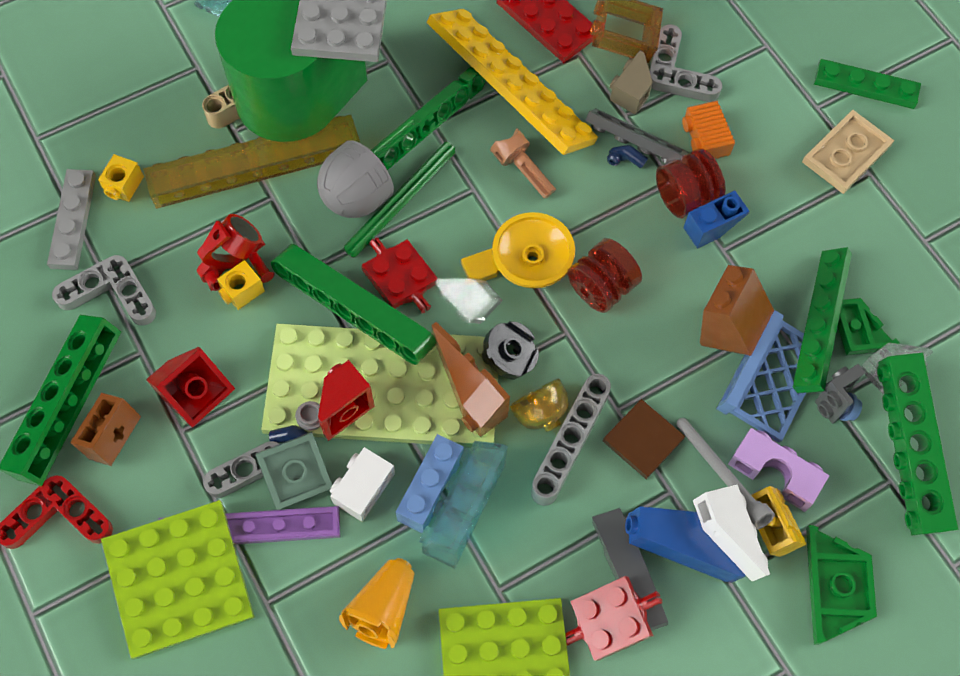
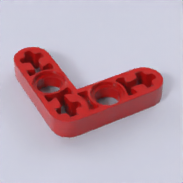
M55 475L46 479L42 487L39 486L0 522V544L8 549L20 547L57 511L92 543H102L101 539L112 535L113 527L111 522L66 478ZM55 485L61 487V490L69 496L65 501L55 494L52 489ZM76 502H83L85 504L84 512L80 516L72 517L70 515L71 506ZM36 504L41 505L42 512L40 516L36 519H28V509ZM19 518L28 524L26 528L17 521ZM89 518L98 525H101L103 531L100 534L94 532L93 528L86 523ZM10 528L15 530L16 537L14 539L8 538L6 533Z

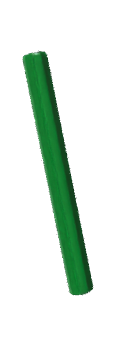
M444 142L344 245V251L352 258L356 257L455 154V147L449 142Z

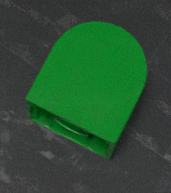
M232 0L222 11L217 21L215 41L241 121L256 135L278 142L298 141L318 133L330 123L368 81L365 61L292 55L291 45L300 0Z

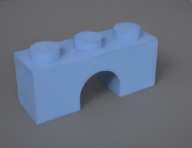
M438 434L436 435L396 510L398 522L422 534L425 533L437 510L438 500L448 481H452L464 458V446Z

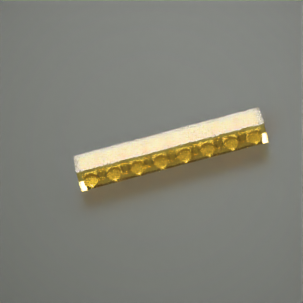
M350 114L334 117L321 131L302 140L278 142L258 137L243 143H234L224 148L210 149L201 154L183 156L178 160L156 163L151 167L143 168L150 197L157 209L322 165L325 159L343 143L349 140L360 143V139Z

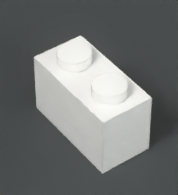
M365 447L360 454L355 453L351 457L347 465L349 470L343 478H337L330 489L332 493L330 497L333 504L339 506L340 509L361 522L364 521L395 475L393 464Z

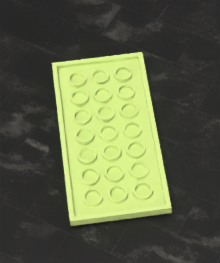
M276 324L261 428L263 434H269L271 430L282 427L299 426L295 418L298 407L309 401L320 404L324 377L327 376L328 371L333 366L339 363L343 364L349 360L371 386L375 407L333 438L432 444L438 434L464 447L494 448L495 427L480 437L476 431L470 432L462 421L463 415L436 346L417 365H414L359 329ZM451 335L461 348L460 353L462 355L469 353L475 359V364L479 371L485 368L498 382V374L482 359L485 337ZM321 426L315 430H306L308 433L312 432L314 437L325 438Z

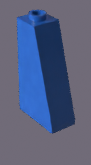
M639 506L628 514L625 530L629 534V544L724 582L732 583L746 577L740 568L703 530L697 512Z

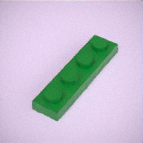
M820 59L814 85L914 109L918 104L921 87L919 82L825 59Z

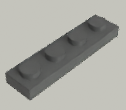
M597 108L589 111L585 120L592 124L591 128L602 133L608 131L615 135L614 138L617 141L625 144L631 142L638 146L637 149L648 155L654 153L661 157L662 162L671 166L682 164L688 154V151Z

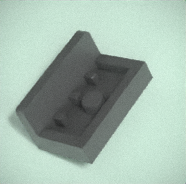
M859 364L851 369L845 366L833 374V379L826 384L825 391L815 400L820 414L828 418L831 423L838 421L854 403L848 393L866 373Z

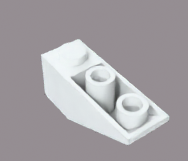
M738 484L705 492L693 500L703 530L751 581L770 575L767 557L759 545L756 527L750 520L746 509V500L740 492Z

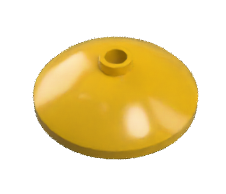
M528 212L516 215L501 225L493 240L492 254L497 269L510 282L525 288H543L557 283L569 272L575 257V243L568 228L558 219L543 213ZM534 256L537 260L531 261L528 258Z

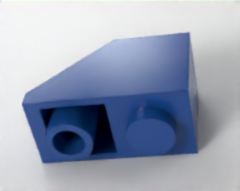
M734 190L690 211L683 228L698 249L721 238L747 216L750 211Z

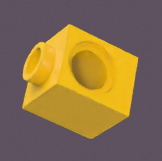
M113 154L98 181L105 195L114 200L122 199L129 202L144 175L137 162Z
M245 260L217 278L221 287L218 293L227 305L232 302L237 310L265 292L261 279ZM244 284L241 289H234L235 286Z

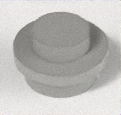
M309 401L298 407L295 418L302 429L315 430L321 426L318 420L319 403Z

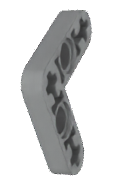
M668 24L663 26L659 32L650 68L653 82L651 88L706 102L718 99L722 90L720 79L712 75L674 67L682 32L675 25ZM668 35L672 36L670 45L666 44ZM668 54L671 60L662 61L658 55ZM658 75L663 76V77H662V80H658V79H657V76H658ZM671 77L674 78L673 83H670ZM686 79L690 81L691 86L683 87L678 81ZM707 86L712 87V91H708Z
M119 255L111 256L63 281L52 292L53 300L61 309L72 310L113 288L135 324L147 325L156 317L155 307L127 260ZM117 265L125 276L119 279L113 269ZM89 278H99V283L94 288L85 287V283ZM78 285L83 291V293L81 294L78 292L76 286ZM127 285L137 286L135 293L130 296L123 295L122 291ZM66 292H68L70 295V299L68 300L64 299L63 294H65ZM138 301L141 303L142 307L145 309L146 314L142 316L139 314V311L134 304Z

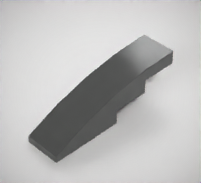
M617 508L593 516L592 524L604 547V555L615 576V580L624 576L629 577L634 591L641 598L655 592L656 588L639 548L629 544V534L625 530L626 519L621 509ZM662 604L646 610L647 622L651 631L668 625Z

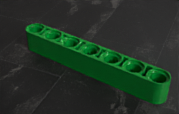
M290 244L271 261V267L279 277L409 363L417 365L436 346L435 337L426 328L297 245Z

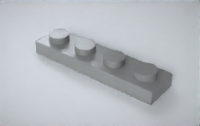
M66 170L47 261L50 269L78 270L96 179L93 170Z

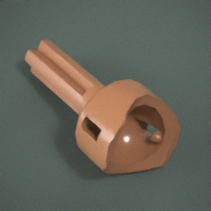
M516 128L511 138L495 141L490 151L503 166L514 162L544 199L548 198L556 191V188L525 153L530 142Z

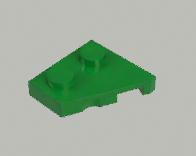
M861 298L844 299L842 302L837 327L846 356L898 349L900 347L899 341L896 338L894 340L890 339L881 328L884 324L877 316L870 312L869 307Z

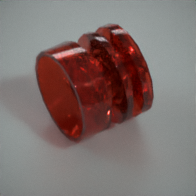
M698 148L692 151L691 154L683 155L680 160L674 159L659 166L656 170V183L660 196L669 211L677 218H684L688 216L690 211L725 195L726 187L722 171L714 157L705 149Z
M609 238L601 240L588 251V256L580 258L567 272L569 281L576 293L591 308L601 313L608 312L613 305L621 300L622 295L628 294L642 282V273L636 260L621 244Z

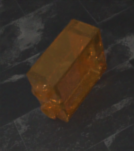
M597 0L594 8V14L597 17L590 31V34L594 35L592 46L629 58H634L639 51H642L645 54L647 63H649L658 50L663 8L638 0ZM607 14L644 25L642 41L605 30Z

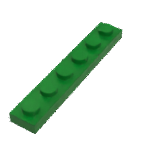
M848 247L825 250L821 253L793 382V388L797 393L825 391L852 257Z

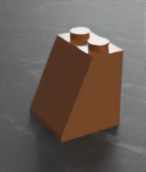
M732 265L727 266L703 311L700 336L701 346L749 356L752 355L774 312L754 269Z

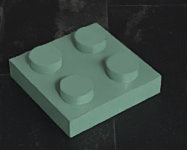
M312 432L255 453L277 510L330 490L332 487Z

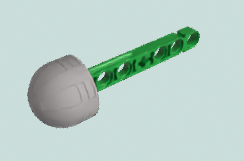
M470 67L459 76V80L451 82L371 150L356 141L349 140L343 143L325 159L320 168L317 188L323 203L332 212L346 218H359L375 211L393 195V182L387 170L464 106L468 99H472L483 89L486 80L473 67Z

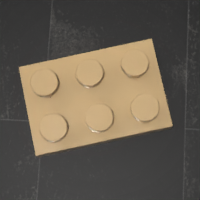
M852 110L804 157L802 163L844 194L891 147L894 140L856 111Z

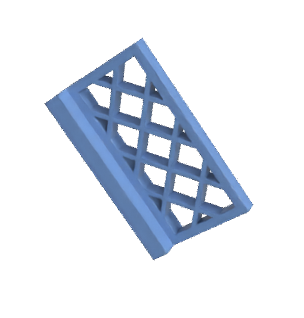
M774 310L752 355H744L716 409L725 415L728 413L733 414L757 430L767 433L773 440L779 443L783 440L806 394L797 393L794 390L793 379L789 370L796 369L797 364L787 365L783 351L794 349L797 359H799L804 333L782 320L784 315ZM780 330L790 335L793 345L781 347L778 338ZM777 353L781 367L769 369L766 357L769 354ZM783 372L787 386L776 388L771 374ZM765 375L769 390L758 392L754 380L756 377ZM789 390L793 402L791 406L782 408L778 393ZM771 394L776 409L764 412L759 397ZM753 398L757 414L750 415L741 410L740 407L744 400ZM778 414L781 423L778 432L769 427L766 416Z

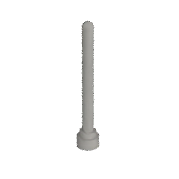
M678 419V428L728 487L738 484L740 492L745 497L746 509L750 520L756 529H761L768 525L775 516L771 508L766 503L756 501L687 419Z

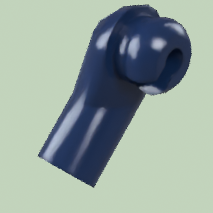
M631 145L613 147L609 150L607 161L609 164L617 166L621 161L629 160L637 167L642 168L648 158Z
M291 425L271 430L269 432V440L282 443L308 432L297 425Z

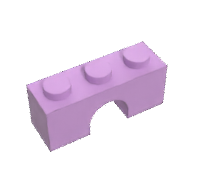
M750 428L728 465L754 480L762 468L772 467L779 470L785 480V485L781 492L784 499L804 512L813 505L830 476L823 472V469L818 464L803 460L797 456L793 449L787 446H780L772 441L767 433L754 430L753 428Z

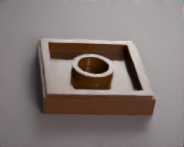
M641 399L603 438V442L647 480L686 436Z

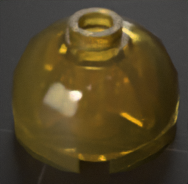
M559 378L541 386L542 388L534 392L531 391L510 404L509 407L520 424L532 430L544 428L546 432L561 425L559 419L567 412L569 402L567 392Z

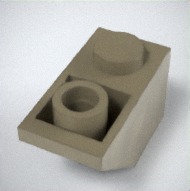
M639 51L634 58L630 57L623 68V73L620 76L616 75L609 87L612 89L610 101L635 115L649 98L653 83L644 52Z

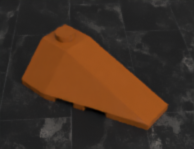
M435 322L432 324V335L436 339L438 353L463 415L462 421L470 432L476 431L482 437L508 417L510 396L485 368L479 371L475 364V359L469 353L462 355L457 341Z

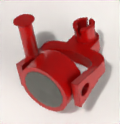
M229 214L222 223L221 221H216L203 245L197 251L198 256L202 260V263L197 268V273L201 280L208 284L211 291L221 289L217 278L222 276L221 274L225 269H232L247 259L250 260L261 277L262 283L269 282L275 275L274 272L269 271L257 253L259 249L266 245L259 231L248 220L236 214ZM221 246L229 254L223 255L213 252Z

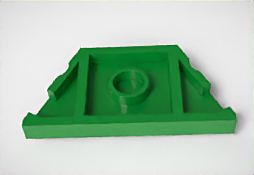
M808 525L806 527L813 641L814 645H820L877 617L873 563L871 554L859 548H852L847 542L838 537L832 538L820 532L818 527L814 525Z

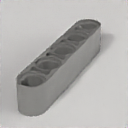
M593 374L586 379L533 480L531 496L538 505L547 506L552 504L564 485L607 401L611 384L606 376ZM598 387L603 393L600 395L593 394L590 388ZM587 411L591 417L588 419L580 418L577 412ZM574 435L577 437L578 442L574 444L565 441L564 436ZM560 459L566 466L562 469H557L552 466L551 461ZM541 484H548L553 491L550 494H542L537 487Z

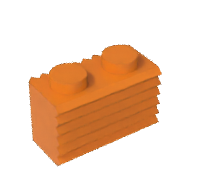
M718 101L687 107L685 117L682 119L685 132L690 133L692 137V151L694 154L698 153L701 162L731 155L735 139L731 135Z

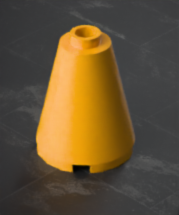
M401 558L388 560L342 610L339 616L342 626L348 630L351 625L357 630L355 636L372 646L386 649L388 644H390L391 649L394 648L399 638L415 575L411 569V564Z

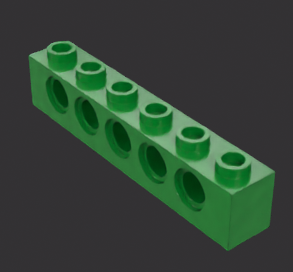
M79 315L0 463V471L18 481L42 487L121 334V331L103 317Z
M922 352L888 356L878 362L877 377L882 383L884 390L882 403L885 411H888L890 422L888 424V434L895 448L893 461L900 474L899 492L902 499L905 500L907 511L905 513L906 526L910 530L911 536L959 530L924 354ZM899 380L906 383L907 392L901 390ZM905 408L911 411L913 415L912 422L905 417ZM911 437L915 438L918 442L917 451L910 444ZM917 467H920L924 472L923 480H920L916 475ZM923 496L927 497L930 502L928 510L922 505Z

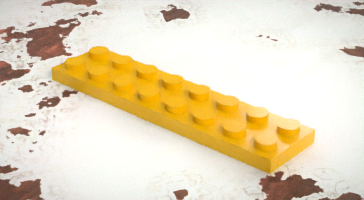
M458 9L430 14L427 24L561 154L565 155L595 144L598 136L592 131L591 127L581 121L570 107L562 103L552 90L548 89L539 81L535 74L523 66L521 60L514 57L505 48L503 43L497 41L486 27L480 25L469 11Z

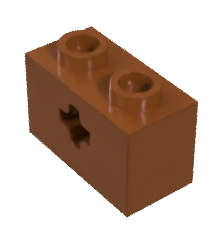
M101 393L70 443L89 460L112 466L141 416L123 398Z

